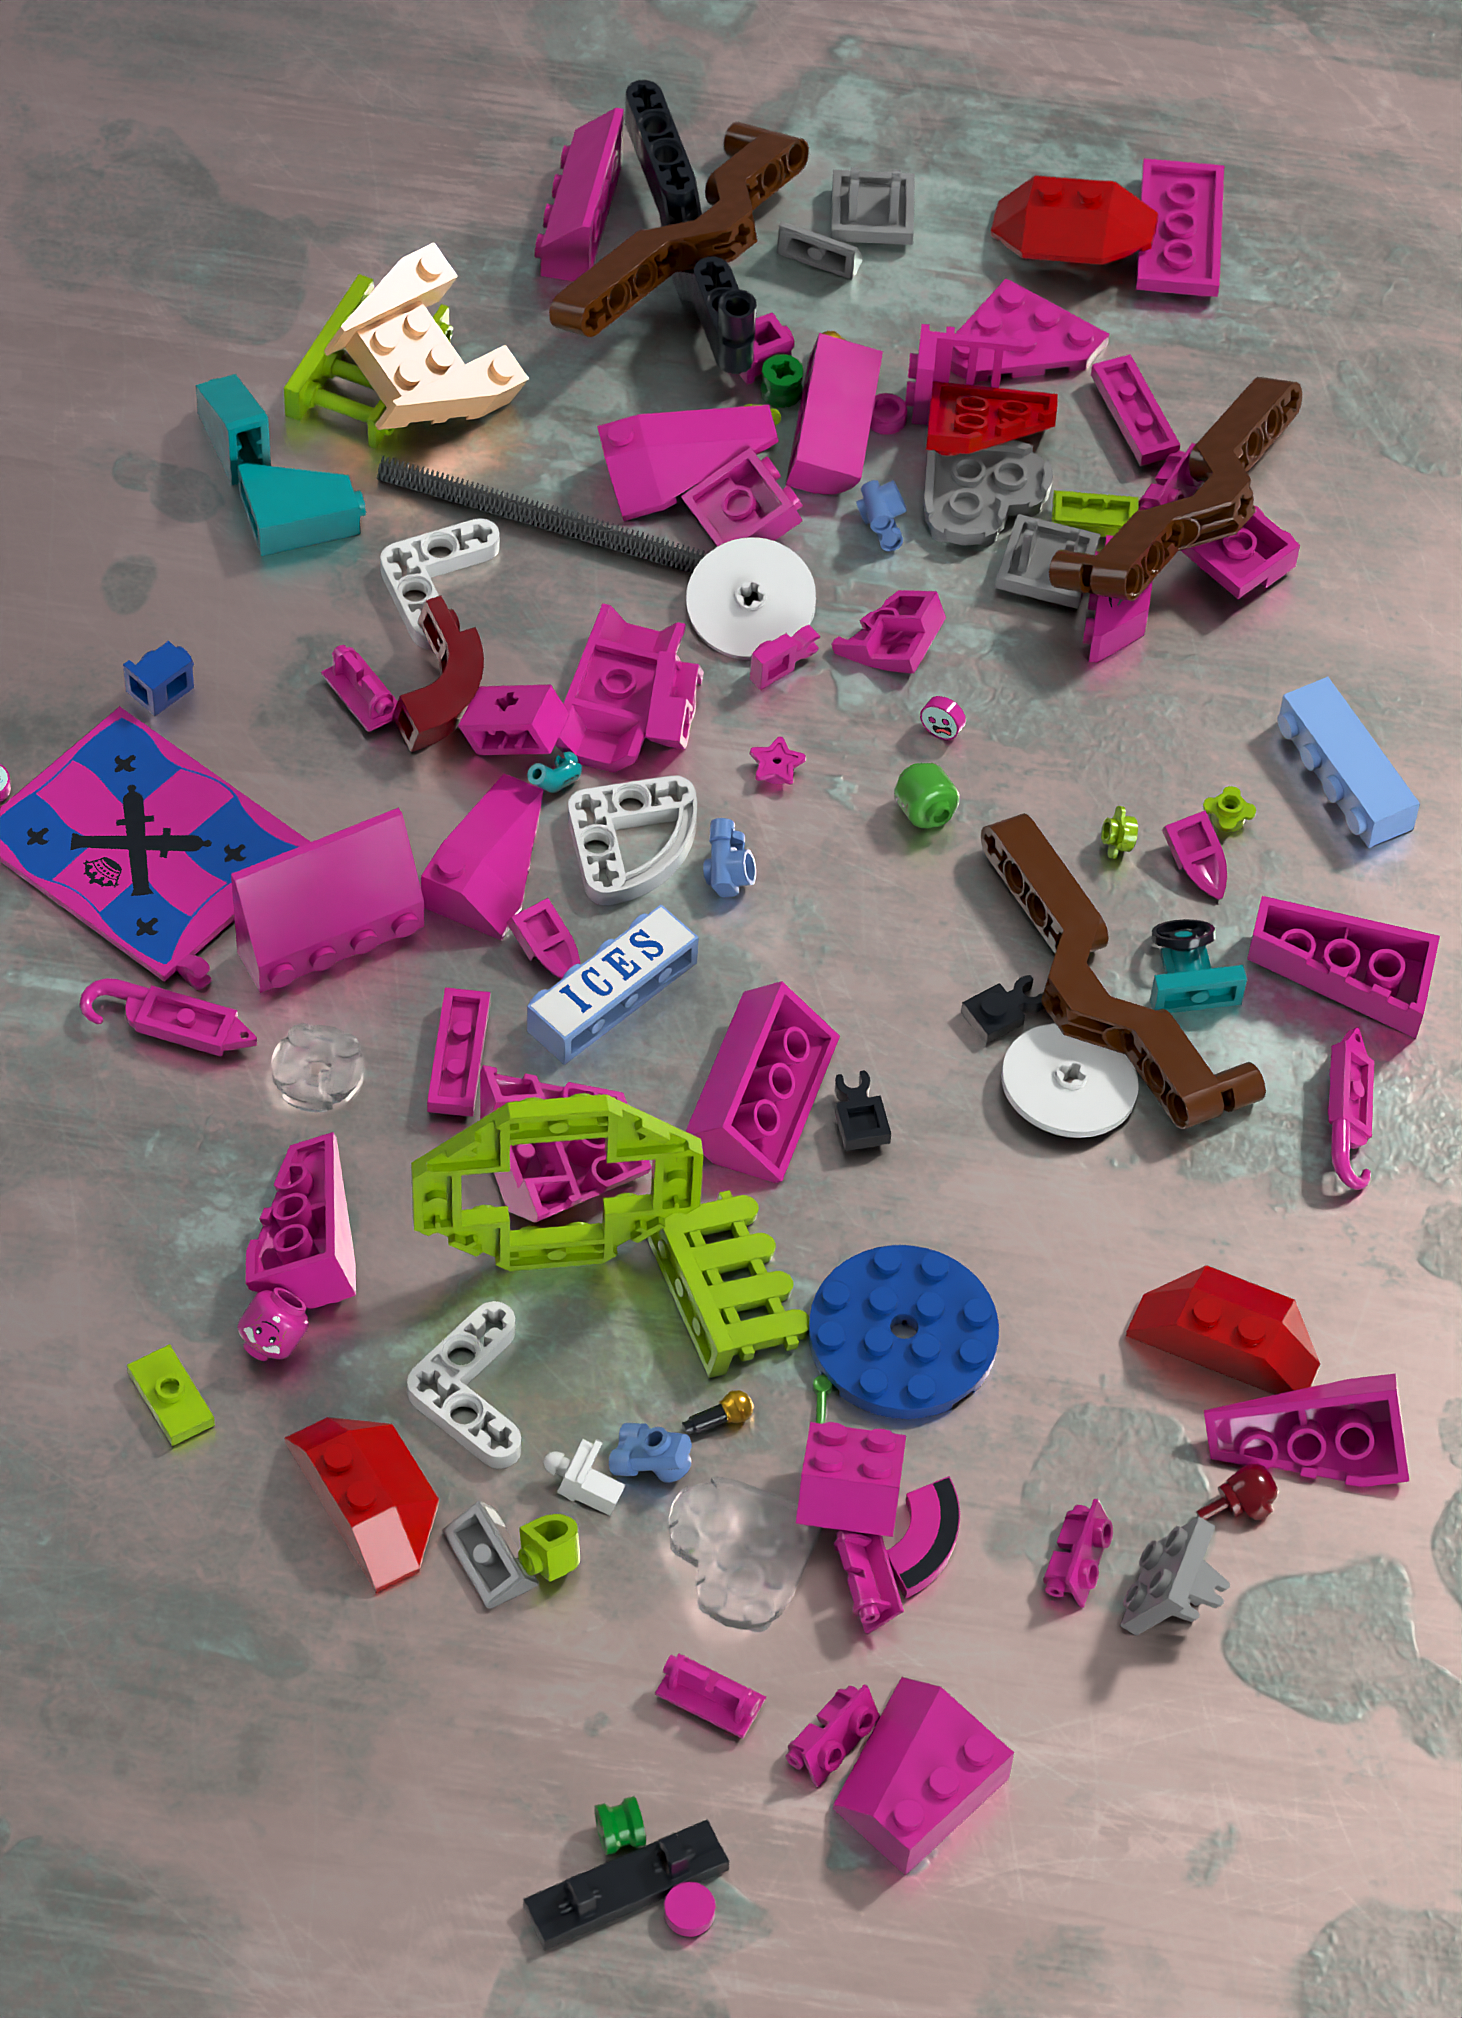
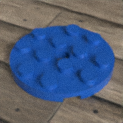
M889 1245L866 1250L852 1256L837 1266L820 1285L811 1306L808 1338L811 1355L821 1375L825 1374L828 1380L840 1390L839 1395L846 1401L862 1410L879 1416L896 1419H918L951 1410L952 1404L963 1399L971 1392L975 1393L987 1379L996 1358L999 1322L995 1305L987 1289L977 1276L960 1262L943 1253L924 1247ZM902 1320H906L907 1324L915 1329L916 1334L911 1338L902 1339L895 1336L891 1328L897 1324H902Z

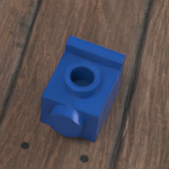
M167 641L158 649L147 652L136 665L130 660L123 664L125 691L153 716H156L194 688L193 660L183 647H175L171 642Z

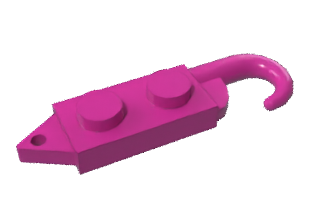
M110 978L94 981L81 994L79 1004L81 1012L89 1021L95 1024H102L103 1018L94 1012L92 1008L93 1001L99 996L108 995L126 1000V1019L128 1024L135 1029V1032L222 1057L224 1051L257 1046V1037L238 1019L237 1010L152 985L150 988Z
M1356 1027L1349 1030L1341 1042L1331 1046L1328 1123L1332 1125L1331 1157L1334 1169L1345 1185L1349 1188L1360 1190L1366 1188L1369 1184L1371 1171L1364 1169L1361 1177L1356 1176L1350 1164V1148L1356 1149L1367 1144L1368 1139L1372 1137L1374 1060L1367 1055L1360 1029Z

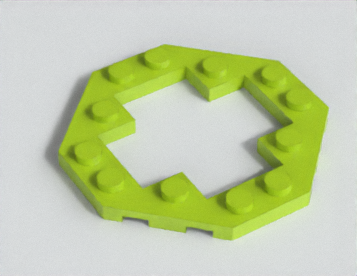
M579 1093L566 1098L541 1099L530 1097L517 1102H508L411 1163L414 1230L426 1236L434 1233L447 1236L448 1245L475 1257L483 1252L495 1257L496 1266L508 1271L603 1264L617 1256V1247L629 1239L639 1243L665 1227L664 1219L673 1213L686 1215L700 1207L703 1170L702 1142L700 1138L607 1094L590 1095ZM605 1138L607 1163L652 1160L651 1194L636 1195L633 1193H622L615 1197L603 1198L602 1223L573 1222L567 1226L547 1228L526 1226L519 1230L510 1231L508 1206L479 1205L472 1209L462 1210L461 1175L510 1171V1145Z

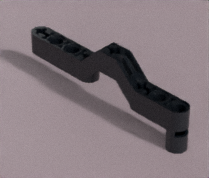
M638 80L632 82L626 89L625 125L658 209L661 227L696 220L702 215L696 177L663 92L659 85L653 81ZM706 257L699 260L694 269L676 272L671 275L680 300L693 302L718 367L729 374H741L748 371L752 367L754 359L757 302L751 293L739 289L729 264L718 257Z

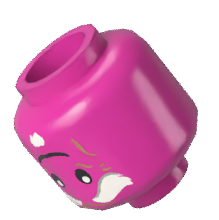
M278 1287L274 1288L273 1291L264 1290L257 1293L238 1322V1332L245 1341L243 1344L245 1351L261 1361H267L269 1357L273 1359L289 1357L309 1327V1319L305 1313L306 1305L290 1291Z

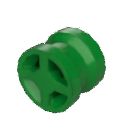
M785 354L774 355L763 363L761 395L766 403L773 407L785 408L796 404L801 399L803 388L801 382L804 375L802 363L797 358Z
M635 1796L624 1798L622 1803L617 1806L610 1807L606 1803L594 1806L596 1827L605 1855L614 1854L618 1851L619 1847L631 1845L634 1848L646 1846L644 1823Z

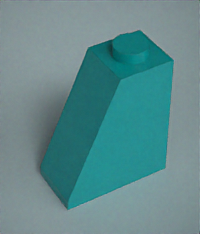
M233 374L195 385L198 415L231 486L239 484L237 465L249 463L271 466L268 416L238 376Z
M249 463L237 465L239 493L261 556L361 534L360 517L366 516L365 502L362 492L360 490H353L348 475Z

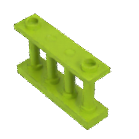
M358 274L284 386L285 416L301 421L309 407L314 408L316 405L367 423L368 447L376 449L385 435L390 436L395 429L378 430L375 426L387 409L382 400L380 399L375 408L322 389L328 378L333 379L337 376L374 390L358 366L341 360L346 352L345 347L328 356L324 352V349L343 323L374 290V279ZM441 304L433 319L450 342L453 326L449 325V306Z

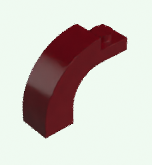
M442 595L426 600L418 619L438 660L440 677L426 687L400 695L392 715L410 752L439 742L458 727L468 705L479 688L483 675V646L476 627L460 632L458 616L453 609H448Z

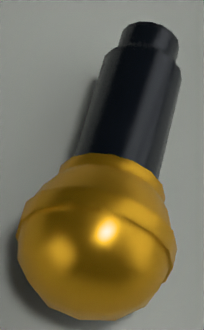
M732 1390L719 1401L718 1405L694 1414L688 1420L682 1422L683 1430L687 1435L699 1434L725 1422L743 1423L753 1413L752 1400L747 1393L740 1390Z

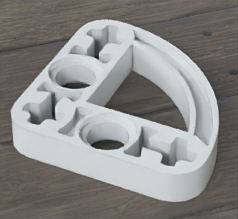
M666 776L586 788L576 791L571 795L568 801V822L585 892L591 901L599 905H614L638 898L660 886L676 872L687 857L695 837L697 797L692 782L681 776ZM677 794L678 799L681 801L673 802L672 797H669V795ZM651 796H655V804L657 806H651ZM635 798L643 803V807L637 811H627L619 804L624 799ZM590 807L591 812L594 813V824L587 826L586 813L582 808ZM677 821L675 830L665 847L644 865L625 873L615 830ZM600 840L605 842L609 848L603 853L594 854L586 850L584 846L589 841ZM606 868L607 880L612 886L604 887L603 883L599 881V869Z

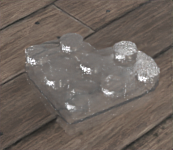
M718 1476L711 1477V1482L699 1483L689 1490L688 1486L683 1488L672 1502L668 1521L672 1552L697 1568L695 1587L699 1609L726 1627L742 1630L749 1629L752 1632L766 1631L771 1626L772 1621L779 1618L790 1604L823 1527L796 1524L798 1503L735 1479Z

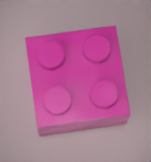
M810 1422L801 1475L796 1524L893 1537L906 1435L894 1434L886 1429L864 1430L850 1428L836 1422H826L823 1424Z

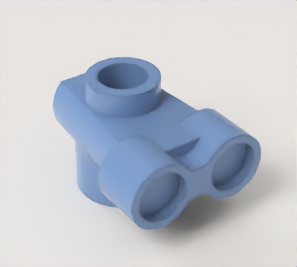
M876 480L869 481L860 488L863 499L856 501L857 507L865 524H870L871 529L877 533L881 548L885 551H895L902 546L903 537L896 526L894 517L907 512L906 505L894 480L882 486Z
M726 818L713 819L710 822L709 838L711 858L704 861V878L709 886L711 885L720 897H734L739 894V886L753 885L755 883V859L749 849H745V834L735 830L734 821Z
M624 1423L619 1431V1445L611 1452L609 1457V1469L613 1475L636 1476L638 1471L653 1470L662 1482H675L684 1477L690 1469L691 1457L689 1453L692 1448L691 1440L687 1434L667 1432L662 1427L650 1429L645 1423Z

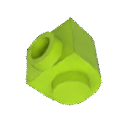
M549 1514L519 1527L521 1549L518 1551V1557L528 1575L534 1576L540 1573L551 1582L577 1568L581 1557L578 1526L574 1519L562 1514Z

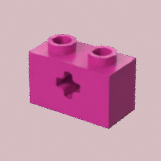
M551 684L479 686L458 726L477 755L551 754L570 714Z

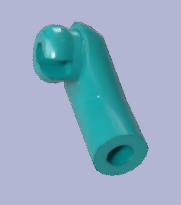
M563 752L565 758L557 755L554 760L555 769H551L541 763H536L529 768L527 777L533 785L550 793H556L580 778L582 765L578 763V757L574 753Z

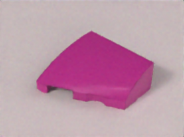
M898 590L886 599L879 609L869 612L859 620L862 630L850 639H843L839 636L834 639L831 644L834 653L869 667L914 674L946 619L937 591Z
M659 651L645 737L650 741L672 748L686 749L690 726L696 709V685L702 684L704 671L699 664L682 662L676 653Z

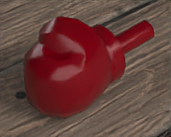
M1249 1464L1229 1477L1226 1483L1218 1486L1220 1499L1197 1510L1196 1514L1198 1517L1206 1520L1228 1508L1233 1517L1246 1513L1254 1520H1262L1273 1512L1272 1503L1276 1500L1279 1491L1273 1477L1264 1466Z

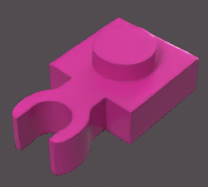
M806 625L799 629L792 637L785 633L773 641L763 642L752 653L749 679L759 690H762L794 671L795 662L802 658H808L819 650L814 641L818 640L820 635L810 625Z

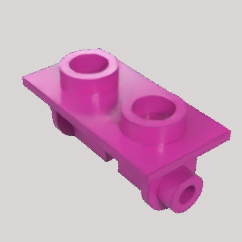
M1191 443L1186 453L1176 451L1168 455L1166 462L1155 477L1157 484H1150L1145 494L1139 499L1138 510L1149 509L1193 496L1197 488L1203 483L1201 480H1194L1189 472V459L1196 443Z
M345 645L336 647L332 652L333 666L321 671L324 679L368 733L394 720L392 715L398 702L354 648H347Z
M1093 1499L1090 1509L1083 1505H1075L1073 1510L1066 1513L1057 1545L1059 1548L1071 1549V1552L1053 1551L1043 1578L1046 1584L1045 1591L1049 1595L1062 1597L1064 1592L1072 1593L1078 1606L1082 1608L1085 1606L1090 1589H1094L1098 1582V1566L1104 1548L1110 1546L1113 1537L1112 1522L1108 1519L1098 1499Z
M839 1530L836 1533L837 1540L834 1542V1547L840 1554L844 1571L848 1572L849 1578L847 1582L854 1602L852 1610L855 1616L860 1617L865 1634H870L904 1612L882 1535L868 1533L860 1535L853 1531Z
M678 1653L677 1657L670 1655L663 1668V1673L666 1675L655 1691V1695L742 1739L766 1700V1696Z
M865 1684L859 1690L851 1685L846 1689H838L835 1696L816 1715L818 1721L826 1725V1727L822 1729L809 1723L795 1740L791 1741L788 1745L789 1752L785 1755L786 1760L796 1769H801L804 1765L807 1766L812 1781L817 1787L822 1784L832 1771H835L841 1765L843 1759L864 1736L871 1732L875 1723L880 1718L869 1687Z

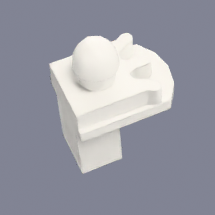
M583 1439L573 1460L565 1457L564 1453L557 1451L550 1452L544 1457L543 1462L546 1470L553 1476L557 1474L563 1477L557 1492L558 1494L567 1497L572 1502L578 1500L611 1516L625 1484L591 1468L603 1444L602 1441L596 1439L593 1444Z

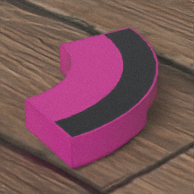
M950 1476L906 1494L905 1502L910 1513L909 1528L896 1545L886 1550L895 1581L905 1599L918 1593L938 1577L947 1565L955 1547L960 1524V1506L957 1492Z

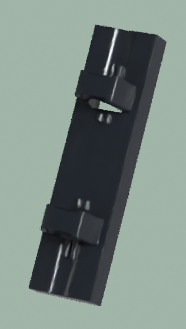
M708 1819L528 1896L523 1899V1908L544 1950L659 1901L665 1898L669 1891L678 1884L684 1882L700 1883L729 1870L730 1861ZM663 1856L667 1857L669 1875L659 1859Z

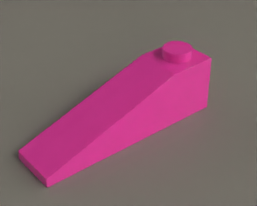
M769 405L637 414L597 426L605 461L623 521L665 510L677 503L676 496L698 485L751 447L755 454L758 455L779 442Z
M504 773L442 842L422 873L421 891L424 899V908L502 941L509 930L508 920L520 913L523 907L526 880L529 874L534 838L536 837L544 790Z
M334 1132L289 1146L274 1182L277 1193L271 1207L264 1208L259 1218L263 1226L258 1239L250 1240L246 1250V1285L249 1290L259 1293L264 1290L273 1291L276 1287L283 1288L299 1297L306 1307L310 1309L330 1303H337L343 1299L356 1296V1263L337 1138Z
M1396 1373L1346 1379L1204 1410L1211 1459L1246 1466L1249 1464H1259L1266 1469L1272 1467L1298 1472L1300 1476L1315 1479L1317 1476L1345 1481L1346 1485L1357 1487L1410 1482Z

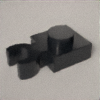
M1026 975L1019 978L1015 982L1013 990L1009 992L998 983L962 1002L961 1013L984 1043L988 1044L1024 1025V1013H1036L1043 1009L1044 1006L1042 1005L1041 998L1044 992L1035 997L1026 996L1024 992L1032 989L1033 984L1032 976Z
M865 1070L860 1071L859 1086L855 1088L848 1087L844 1083L842 1074L836 1075L834 1091L836 1097L841 1102L835 1105V1116L845 1151L890 1144L891 1130L881 1095L868 1097L870 1091L869 1074Z

